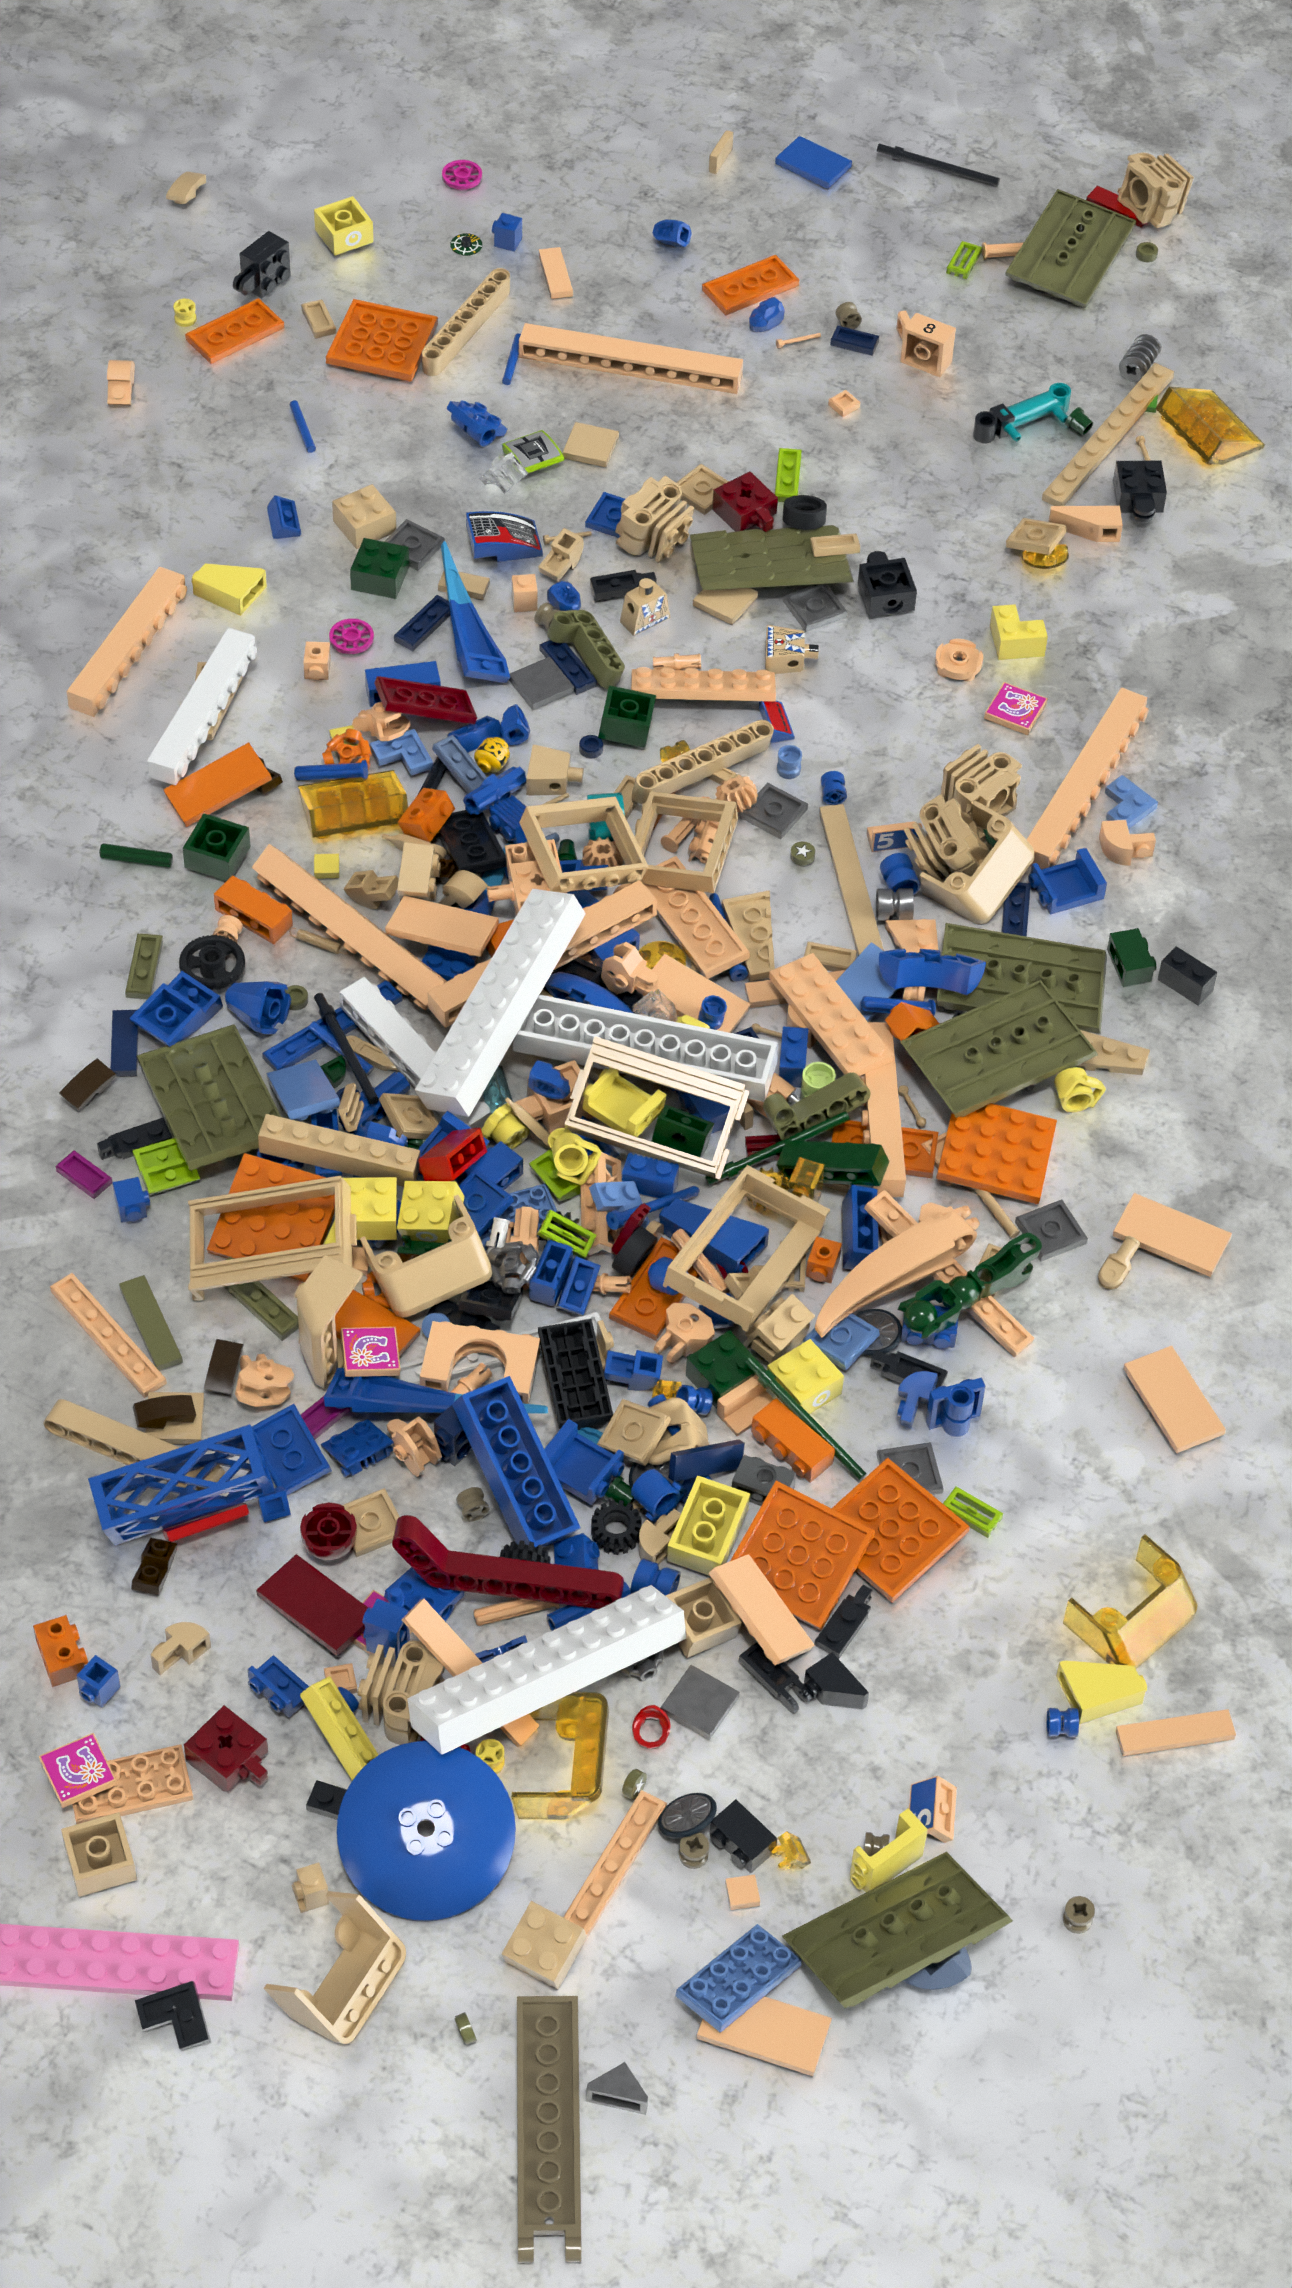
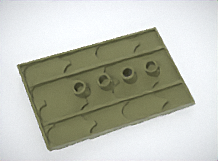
M1057 189L1008 267L1005 276L1016 282L1030 285L1036 290L1050 293L1053 297L1067 300L1075 306L1086 308L1135 227L1136 220Z
M834 525L822 526L812 530L790 527L769 530L767 532L760 529L727 533L726 530L690 535L699 580L703 590L854 582L847 554L814 557L810 538L841 535L839 528Z
M945 923L942 956L951 955L956 957V953L985 961L986 966L978 986L968 995L938 988V1006H943V1008L968 1012L1041 980L1079 1030L1101 1034L1107 963L1106 950Z
M1041 980L900 1041L956 1118L964 1117L990 1103L994 1104L1029 1085H1036L1063 1070L1073 1068L1098 1055Z
M235 1024L177 1042L172 1046H164L137 1055L142 1072L189 1170L259 1148L258 1135L265 1115L270 1114L281 1117Z
M945 1852L782 1935V1937L842 2006L847 2008L858 2005L887 1986L892 1988L931 1963L941 1962L970 1943L975 1945L1013 1920L951 1855Z

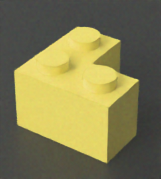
M1016 604L992 606L990 630L998 660L1045 656L1048 636L1043 620L1020 621Z

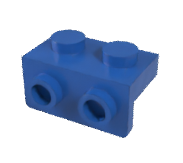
M584 1533L554 1543L555 1564L599 1570V1547L596 1542L592 1541Z
M274 1655L258 1669L254 1666L247 1669L248 1685L256 1694L264 1695L276 1712H283L290 1718L305 1704L300 1694L309 1686Z

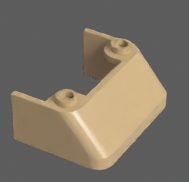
M974 801L972 808L976 825L987 830L988 835L995 839L997 843L972 877L962 872H955L950 874L942 883L922 872L920 874V882L923 895L971 922L982 925L988 923L1033 863L1034 849L1008 818Z
M459 1195L453 1197L460 1218L454 1220L448 1228L452 1241L403 1263L399 1255L392 1251H386L375 1256L365 1236L360 1238L367 1262L396 1316L403 1318L412 1316L483 1284L491 1278L492 1267L476 1227Z
M326 1255L320 1260L306 1282L301 1283L295 1292L300 1349L315 1384L325 1389L329 1387L337 1368L344 1367L341 1339L336 1337L335 1315L363 1276V1272Z
M328 1891L326 1897L342 1914L335 1927V1938L337 1943L344 1949L313 1996L306 1990L288 1986L266 1984L263 1989L293 2020L333 2042L348 2044L355 2039L403 1965L406 1958V1948L403 1942L359 1894Z

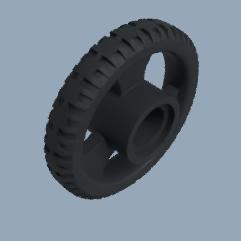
M207 935L198 937L185 946L179 957L180 972H185L213 991L214 989L218 990L229 987L242 976L245 968V956L242 948L232 939L221 935ZM200 950L199 957L193 955L196 951ZM228 954H233L236 958V965L231 972L226 971L225 956ZM200 968L202 977L195 975L191 970Z

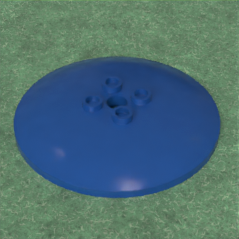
M427 1741L410 1742L393 1747L365 1765L349 1785L343 1797L337 1820V1844L340 1858L349 1879L356 1889L379 1909L393 1916L414 1921H436L451 1918L472 1909L482 1902L495 1889L504 1876L515 1844L516 1826L513 1806L508 1792L497 1774L483 1760L461 1747L441 1754ZM425 1820L431 1821L435 1826L434 1833L428 1837L421 1836L417 1831L418 1825Z

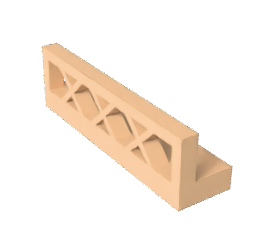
M601 1152V1156L598 1159L599 1162L593 1173L581 1185V1226L596 1234L588 1256L602 1249L615 1254L611 1251L614 1244L608 1242V1231L615 1243L623 1229L622 1226L619 1229L612 1230L608 1226L606 1221L607 1211H597L589 1187L594 1183L622 1182L621 1160ZM606 1164L612 1166V1177L606 1169Z

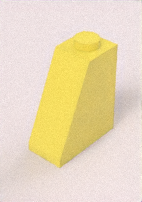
M205 563L199 571L193 574L191 580L193 595L240 616L267 587L266 570L262 568Z
M1065 1660L1059 1662L1056 1677L1071 1708L1078 1709L1079 1724L1143 1703L1147 1684L1144 1677L1138 1675L1134 1666Z

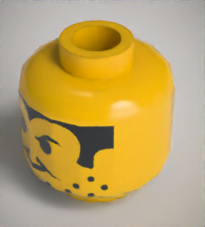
M498 737L486 738L474 753L475 762L484 773H498L510 758L507 743Z

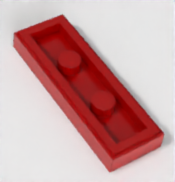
M1097 185L1086 197L1087 201L1136 220V226L1143 227L1144 224L1136 217L1134 212L1117 200L1118 194Z
M240 1503L163 1529L162 1531L165 1539L173 1542L248 1515L249 1510L246 1503Z

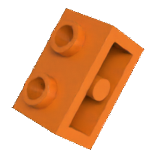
M423 788L399 819L398 824L404 834L431 842L455 810V807L446 791Z
M904 1002L896 1005L885 1019L890 1026V1033L900 1041L940 1024L929 1010Z
M67 1615L33 1625L36 1642L52 1687L76 1680V1675L88 1663L84 1648L78 1649L76 1641L80 1640L76 1625L69 1624Z

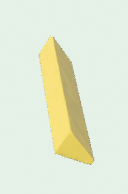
M329 1676L308 1687L300 1694V1697L353 1781L360 1770L377 1757L378 1753Z

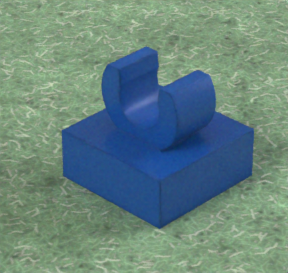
M284 1486L274 1488L275 1492L257 1498L263 1522L291 1515Z

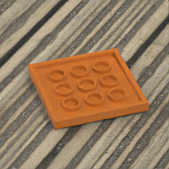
M353 299L326 355V364L412 382L422 360V350L430 342L438 325V317Z
M993 1103L964 1117L956 1118L951 1113L936 1179L1039 1204L1057 1120Z
M244 1153L228 1194L326 1177ZM335 1195L221 1213L207 1251L224 1258L232 1257L236 1259L323 1245L335 1213ZM311 1273L287 1277L306 1282Z
M886 1458L831 1508L875 1530V1536L855 1572L892 1603L969 1532L970 1528L968 1524L889 1458Z
M776 1480L730 1561L749 1554L793 1616L821 1631L875 1536V1530Z

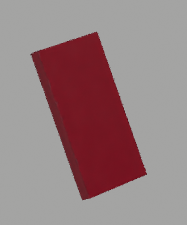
M376 677L374 684L385 711L468 724L476 723L477 715L466 690L388 677Z
M297 1554L256 1590L258 1597L336 1656L365 1631V1624L362 1621L368 1607Z

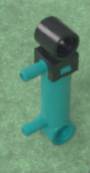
M1054 383L1050 386L1049 391L1008 407L1002 403L990 408L989 411L978 413L975 416L974 439L977 442L987 444L994 441L997 435L999 439L1010 436L1017 442L1021 439V434L1015 429L1016 427L1052 413L1061 423H1065L1068 418L1066 412L1069 410L1071 388L1064 383Z

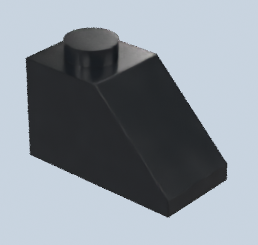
M833 1652L805 1670L804 1685L810 1690L812 1697H816L822 1705L862 1710L867 1707L869 1692Z

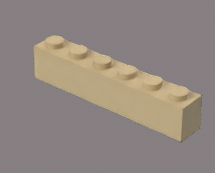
M270 1114L265 1115L258 1135L260 1153L365 1178L396 1177L398 1186L404 1187L405 1181H416L419 1173L418 1159L420 1158V1150Z

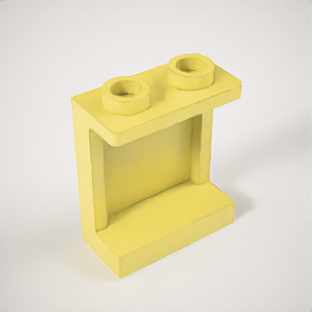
M606 1068L602 1071L598 1080L594 1084H589L584 1090L582 1109L612 1129L638 1137L660 1115L664 1108L667 1094L658 1089L651 1096L621 1077L618 1070Z
M909 1808L899 1814L895 1840L876 1854L868 1856L860 1846L854 1848L850 1879L859 1890L863 1889L865 1892H868L892 1880L923 1857L928 1829Z

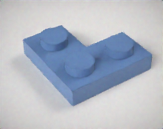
M415 729L406 731L403 736L391 741L378 740L370 743L371 753L379 766L402 759L411 776L431 770L433 766V761Z
M1123 775L1105 788V794L1118 803L1117 806L1107 812L1106 820L1108 821L1126 820L1128 829H1130L1157 809L1158 801Z
M634 1181L594 1183L589 1187L597 1211L617 1210L623 1212L643 1204ZM648 1216L641 1225L645 1229L650 1223Z

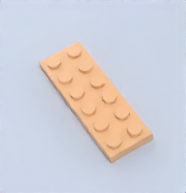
M647 667L632 669L631 690L656 695V699L776 701L775 672L768 670H758L756 672H746L742 669H735L733 671H722L720 669L698 671L695 668H687L685 670H674L673 668L652 670Z
M677 856L656 865L687 870ZM644 884L657 899V915L705 978L709 979L750 958L748 949L704 892Z
M814 953L769 971V979L844 1075L854 1072L861 1076L893 1062L894 1054Z

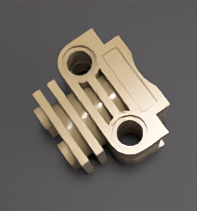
M1144 152L1129 155L1127 158L1129 163L1122 187L1118 188L1117 191L1119 193L1117 200L1123 206L1133 211L1143 224L1150 222L1156 228L1171 224L1173 216L1176 213L1181 214L1183 212L1194 177L1168 153L1164 154V156L1159 155L1157 158Z
M664 476L661 480L656 481L650 477L643 483L642 488L637 493L630 495L622 502L621 520L617 524L615 531L620 537L616 540L615 544L632 555H641L649 549L648 556L652 558L657 553L655 561L659 563L665 557L669 558L674 552V548L679 544L683 545L689 537L688 530L693 523L694 507L689 506L686 509L687 502L683 500L680 503L682 489L670 478Z
M977 744L970 750H965L958 759L949 762L944 767L941 795L945 801L955 798L961 806V811L969 814L973 820L972 803L974 801L1006 816L1016 809V789L1020 784L1021 778L1017 771L1022 768V764L1003 752H997L988 757V751L984 749L981 752V746Z
M940 794L926 803L920 810L919 816L927 833L917 822L912 825L919 839L908 827L904 831L908 837L905 842L910 851L914 849L917 855L914 860L920 870H926L928 875L944 883L940 871L946 878L952 874L949 867L954 872H962L972 877L990 850L980 840L975 821L969 814L961 811V806L956 799L952 798L946 802Z
M412 1640L405 1643L400 1649L396 1662L395 1648L389 1647L384 1661V1645L378 1644L375 1655L370 1654L366 1668L369 1669L367 1678L361 1679L358 1688V1696H361L358 1709L362 1710L363 1722L369 1723L373 1711L374 1725L380 1726L384 1715V1733L389 1741L399 1745L417 1742L418 1736L421 1735L411 1727L407 1698L445 1681L442 1676L445 1667L421 1641Z

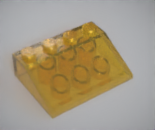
M1168 387L1155 408L1161 414V418L1174 428V432L1183 437L1188 442V447L1196 451L1201 456L1200 459L1208 465H1223L1261 450L1265 446L1213 390Z
M394 770L368 774L366 780H363L362 777L341 778L298 786L308 828L313 838L326 839L332 834L338 833L349 835L353 834L356 830L362 829L373 831L379 829L380 826L386 825L397 827L399 826V819L408 809L407 794Z

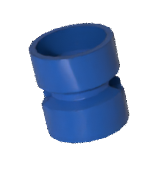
M895 853L887 856L881 862L879 869L888 889L896 892L898 889L912 888L913 895L918 893L921 884L907 854Z
M643 1558L635 1571L630 1591L633 1594L641 1588L652 1585L666 1596L677 1591L681 1572L669 1567L659 1570L658 1563Z

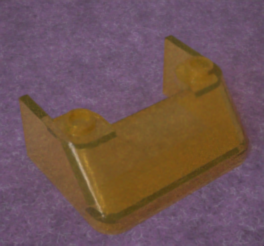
M1146 1534L1141 1537L1135 1561L1152 1574L1161 1586L1126 1617L1118 1610L1110 1607L1102 1608L1094 1615H1091L1071 1597L1067 1602L1063 1624L1108 1664L1134 1666L1135 1669L1141 1666L1192 1621L1198 1607L1179 1563Z
M573 1692L529 1713L534 1720H556V1731L559 1737L566 1741H575L571 1790L558 1792H512L511 1798L518 1819H568L600 1797L603 1786L609 1706L606 1698L596 1692Z

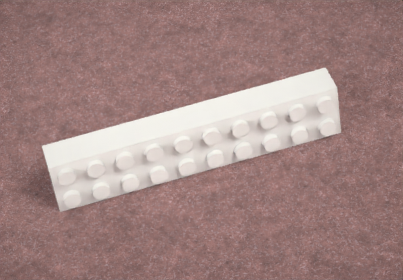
M539 889L531 890L414 1090L427 1109L440 1112L449 1111L452 1114L470 1116L586 914L574 894Z
M544 995L538 996L513 1039V1051L565 1062L575 1060L577 1064L585 1065L594 1037L596 1036L744 1084L745 1090L750 1091L748 1099L762 1102L767 1097L778 1060V1042ZM596 1063L593 1064V1067L595 1068L609 1069V1067L603 1065H599Z
M652 1585L641 1588L633 1594L620 1598L603 1608L594 1610L577 1620L570 1621L560 1628L547 1632L532 1641L521 1644L517 1648L497 1655L489 1661L474 1666L459 1675L448 1678L431 1688L422 1690L418 1694L407 1698L411 1727L439 1753H447L686 1639L684 1610Z

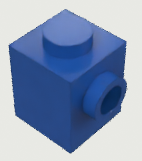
M501 213L498 220H495L492 225L494 247L515 252L522 240L521 217Z
M139 1177L112 1182L121 1223L146 1218V1207L150 1206L148 1191H142Z
M97 1655L76 1675L80 1696L88 1703L94 1702L100 1707H103L120 1688L118 1670Z

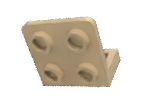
M791 1294L786 1300L780 1297L745 1333L748 1338L743 1345L747 1348L753 1340L760 1336L778 1354L815 1315L794 1294Z

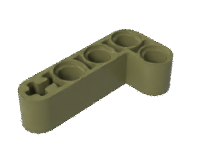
M568 610L554 613L547 631L548 638L556 643L573 642L597 682L606 689L609 688V685L617 687L625 665L594 616L585 610Z
M852 1072L843 1075L791 1106L781 1094H772L765 1099L763 1109L774 1131L781 1140H784L841 1112L846 1111L849 1113L866 1103L871 1093L859 1075Z

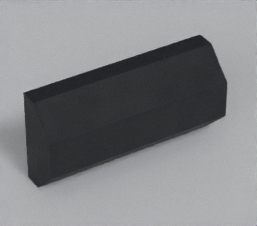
M592 1319L538 1327V1336L540 1338L559 1429L562 1428L568 1419L578 1424V1430L585 1427L598 1429L610 1422L613 1411Z

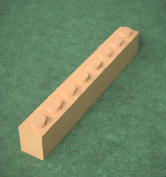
M160 566L67 690L69 708L95 717L100 709L104 708L108 697L117 690L122 678L128 675L130 667L135 661L139 660L144 648L151 644L153 636L158 630L162 629L166 618L173 614L180 599H184L187 593L184 575Z
M868 1022L894 1054L893 1062L859 1076L871 1093L868 1101L861 1105L865 1108L861 1113V1125L866 1126V1130L863 1131V1144L874 1143L882 1145L890 1161L881 1185L871 1186V1188L877 1189V1195L885 1190L891 1197H904L906 1173L893 1035L890 1033V1026L887 1023Z

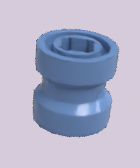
M785 745L779 749L777 773L779 776L785 779H794L800 775L802 751L800 748L794 745Z

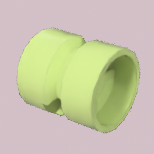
M813 1062L807 1065L802 1074L800 1098L804 1099L835 1081V1070L823 1062Z

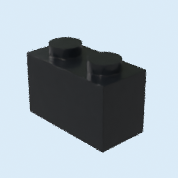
M1176 946L1161 961L1158 981L1199 1006L1213 992L1217 971Z
M737 1799L714 1817L710 1823V1838L713 1843L719 1848L723 1847L731 1854L733 1862L740 1868L744 1867L749 1873L756 1870L776 1852L778 1838Z

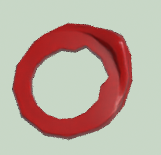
M656 1705L642 1708L634 1718L632 1724L634 1739L642 1747L647 1749L659 1748L666 1742L670 1734V1719ZM646 1719L659 1720L663 1731L659 1740L647 1742L640 1736L641 1726L645 1723Z

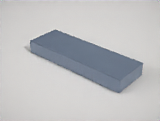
M453 735L433 744L432 750L468 794L480 787L487 778Z

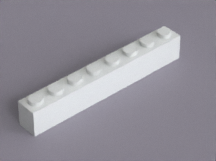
M227 628L147 760L150 778L176 785L179 779L185 776L188 764L196 758L200 744L206 741L210 727L215 726L221 709H225L228 697L236 691L240 677L246 674L249 662L256 657L257 646H255L254 635Z
M365 977L341 990V1009L416 1088L437 1051H433L429 1047L424 1036L420 1033L417 1034L406 1017H402L396 1011L394 1004L390 1000H386L381 995L378 987L374 983L371 984ZM478 1100L469 1117L453 1115L471 1128L480 1127L482 1129L485 1121L491 1115V1110L485 1102ZM437 1111V1113H438L441 1117H443V1115L446 1113V1112Z

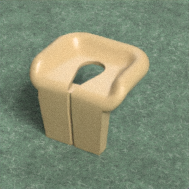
M674 1397L649 1407L669 1415L671 1421L668 1426L681 1425V1430L664 1441L660 1439L648 1461L649 1464L660 1465L670 1461L671 1452L709 1445L706 1424L689 1407L685 1400Z

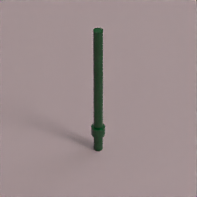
M846 1111L841 1112L735 1163L733 1161L726 1163L720 1180L705 1176V1180L708 1186L725 1178L732 1179L738 1176V1172L744 1170L747 1165L751 1167L781 1153L786 1140H809L849 1121V1115Z
M752 1355L744 1362L758 1377L757 1381L764 1388L768 1387L789 1410L835 1448L834 1456L858 1481L866 1476L867 1473L777 1382V1377L770 1369L766 1370Z

